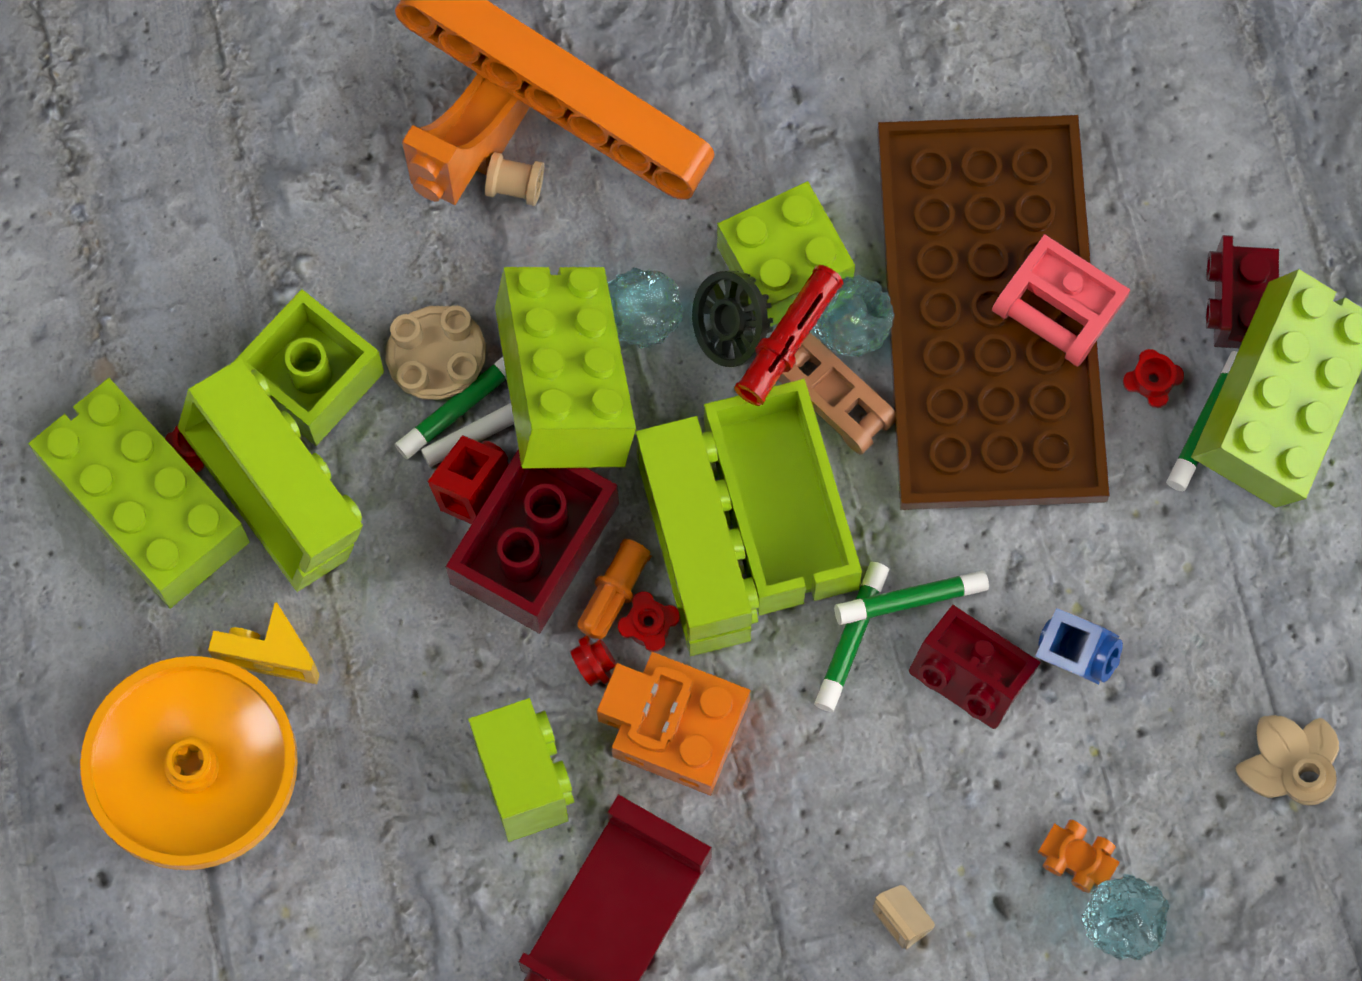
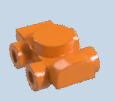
M1070 819L1064 829L1054 823L1038 850L1039 854L1046 857L1043 867L1057 876H1062L1063 872L1066 871L1074 876L1071 880L1072 885L1083 892L1090 893L1093 886L1104 891L1120 863L1111 857L1116 846L1101 836H1097L1092 845L1085 842L1083 838L1088 830L1077 821Z

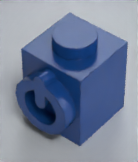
M1056 608L1052 618L1047 621L1042 629L1038 643L1039 649L1035 657L1099 685L1100 681L1106 682L1118 667L1123 642L1119 639L1118 635L1106 628Z

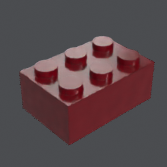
M518 449L445 567L450 584L540 634L618 507V485L588 468L522 469Z

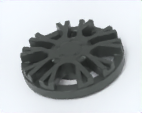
M730 270L711 274L701 283L693 301L692 324L697 342L710 360L723 367H738L752 363V360L757 356L755 348L759 342L766 338L767 333L773 332V327L770 326V323H773V318H768L767 308H772L771 303H767L769 299L768 294H761L755 285L756 278L750 277L748 273L742 274L739 271ZM722 280H724L725 295L718 284ZM748 295L752 301L751 304L748 303ZM707 296H709L715 302V304L707 299ZM751 311H755L756 320H752ZM704 314H710L711 330L706 331ZM753 327L756 328V329H755V335H753V333H752V328H753ZM720 338L718 344L714 347V343ZM731 343L733 344L735 358L728 357Z

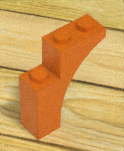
M477 73L462 95L442 116L423 127L412 125L403 139L402 144L409 177L415 191L431 201L438 202L440 199L456 205L476 171L487 176L488 166L493 153H503L530 107Z

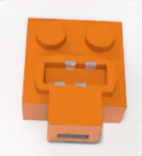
M651 652L643 673L619 663L616 664L597 709L598 722L619 729L612 745L613 758L711 796L750 702L751 690Z

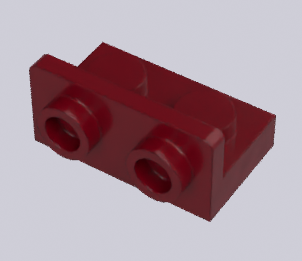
M1222 235L1217 250L1209 251L1207 258L1206 277L1208 282H1215V299L1209 298L1207 301L1206 329H1214V347L1239 349L1268 283L1279 278V249L1233 246V236Z
M952 604L923 641L909 668V673L926 687L936 691L965 710L973 718L980 720L992 729H996L1012 703L1035 674L1041 662Z

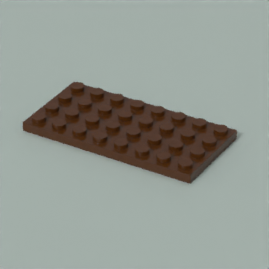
M1060 115L878 122L877 137L894 411L896 412L895 432L900 510L1108 502L1110 493L1097 341L1084 361L1077 367L1065 359V352L1008 316L1006 319H1003L992 312L996 300L1044 234L1091 264L1079 116ZM1028 289L1020 298L1076 336L1085 327Z

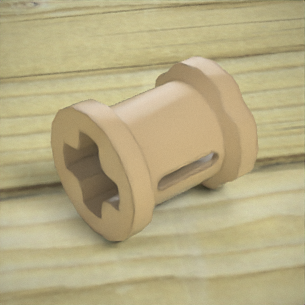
M494 152L488 166L485 196L495 197L499 193L526 199L527 205L536 206L543 183L544 162L535 161L533 165L505 160L503 154Z

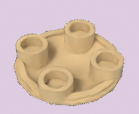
M427 306L409 314L398 316L390 326L391 335L386 345L385 361L392 380L404 392L423 400H443L457 395L477 379L485 364L486 343L481 329L471 318L469 312L461 306Z

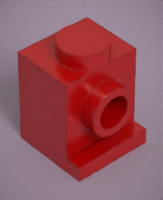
M462 435L427 481L440 511L472 524L509 465L506 453L490 441L480 443Z

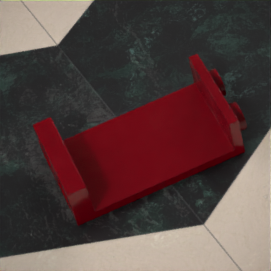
M618 794L607 812L608 823L530 954L528 955L523 952L518 961L520 969L527 974L523 981H640L712 858V847Z

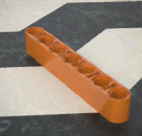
M400 0L395 7V14L398 20L406 28L673 198L681 200L691 198L714 159V150L704 139L488 0Z

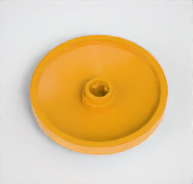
M202 656L175 657L150 664L131 674L119 683L99 705L89 723L82 745L80 759L82 788L87 804L98 824L120 848L133 857L167 869H205L229 862L243 855L262 841L278 823L289 804L295 786L298 766L297 746L291 723L282 705L271 690L256 676L235 664L220 659Z

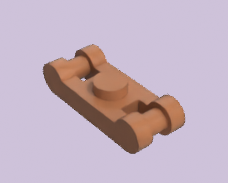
M812 333L808 334L794 355L796 363L789 372H783L778 379L780 383L785 384L805 378L814 411L835 429L845 443L859 455H862L874 444L872 438L881 429L887 431L895 423L896 412ZM807 361L817 366L809 376H806L800 370ZM857 405H860L867 412V415L859 423L848 415Z

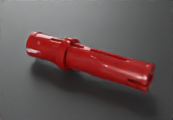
M824 265L815 266L812 271L813 273L793 303L788 307L770 337L763 338L755 348L757 356L740 381L734 386L736 393L746 402L755 406L763 405L767 395L782 373L789 372L795 365L796 358L794 355L812 328L817 324L820 316L837 291L844 284L841 276L833 269Z

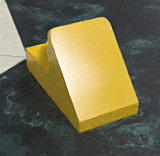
M277 602L273 606L265 641L260 640L258 633L244 628L232 627L229 629V633L213 630L208 648L212 658L230 662L247 671L318 684L320 676L318 669Z

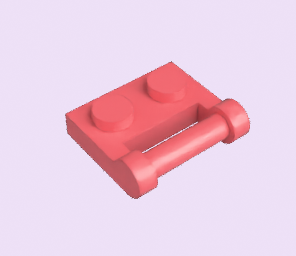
M1044 234L993 305L992 312L1003 319H1006L1008 316L1065 352V359L1078 367L1126 301L1130 289ZM1026 289L1085 326L1080 334L1076 336L1021 300L1020 298Z

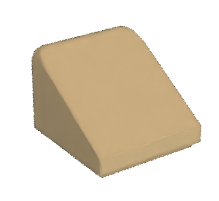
M904 885L884 891L875 897L873 912L902 949L905 948L907 950L933 930L935 926L933 920Z

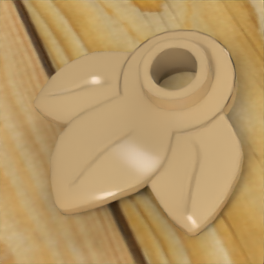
M1270 715L1261 717L1256 732L1258 748L1261 754L1246 759L1236 766V773L1240 780L1255 793L1266 798L1288 795L1294 801L1309 806L1317 805L1327 800L1336 788L1337 776L1332 764L1339 752V740L1331 725L1323 718H1318L1307 724L1302 730L1294 721L1284 716ZM1304 772H1315L1319 775V778L1313 782H1305L1299 776Z

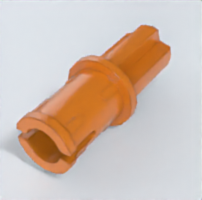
M623 539L621 541L620 548L604 576H598L595 579L597 589L578 620L577 627L582 633L595 640L605 638L623 604L632 601L633 593L631 590L646 563L652 557L650 555L651 552L646 547L630 539Z

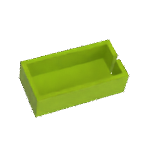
M504 267L496 299L495 312L522 469L625 467L636 425L605 267H559L557 275H551L549 267Z
M1300 269L1268 283L1191 457L1275 508L1307 498L1362 370V307L1347 298L1334 302L1336 291Z
M239 358L190 387L187 391L179 420V431L295 591L302 590L346 562L352 552L354 542L357 541L363 527L360 510L348 495L344 494L341 496L330 481L331 473L322 457L317 453L311 454L300 440L301 433L293 417L286 411L280 412L270 399V389L263 376L256 370L250 371L243 360Z
M107 378L73 406L77 414L74 419L70 420L64 413L28 444L40 464L171 609L248 545L250 541L242 523L110 378Z
M805 378L774 386L767 395L764 404L760 406L746 402L739 395L704 404L705 431H711L718 455V461L715 462L719 480L724 479L727 485L732 506L729 514L733 529L738 528L745 551V559L742 560L747 577H752L759 601V608H757L758 616L804 604L805 593L811 592L813 600L817 601L859 590L862 569Z
M697 416L636 431L638 468L675 604L679 611L680 622L690 657L750 642L751 626L759 622L756 610L759 608V601L752 577L742 578V574H745L742 560L745 559L744 546L739 529L729 530L728 526H731L729 510H732L725 480L715 481V478H718L715 464L718 461V455L711 431H701Z

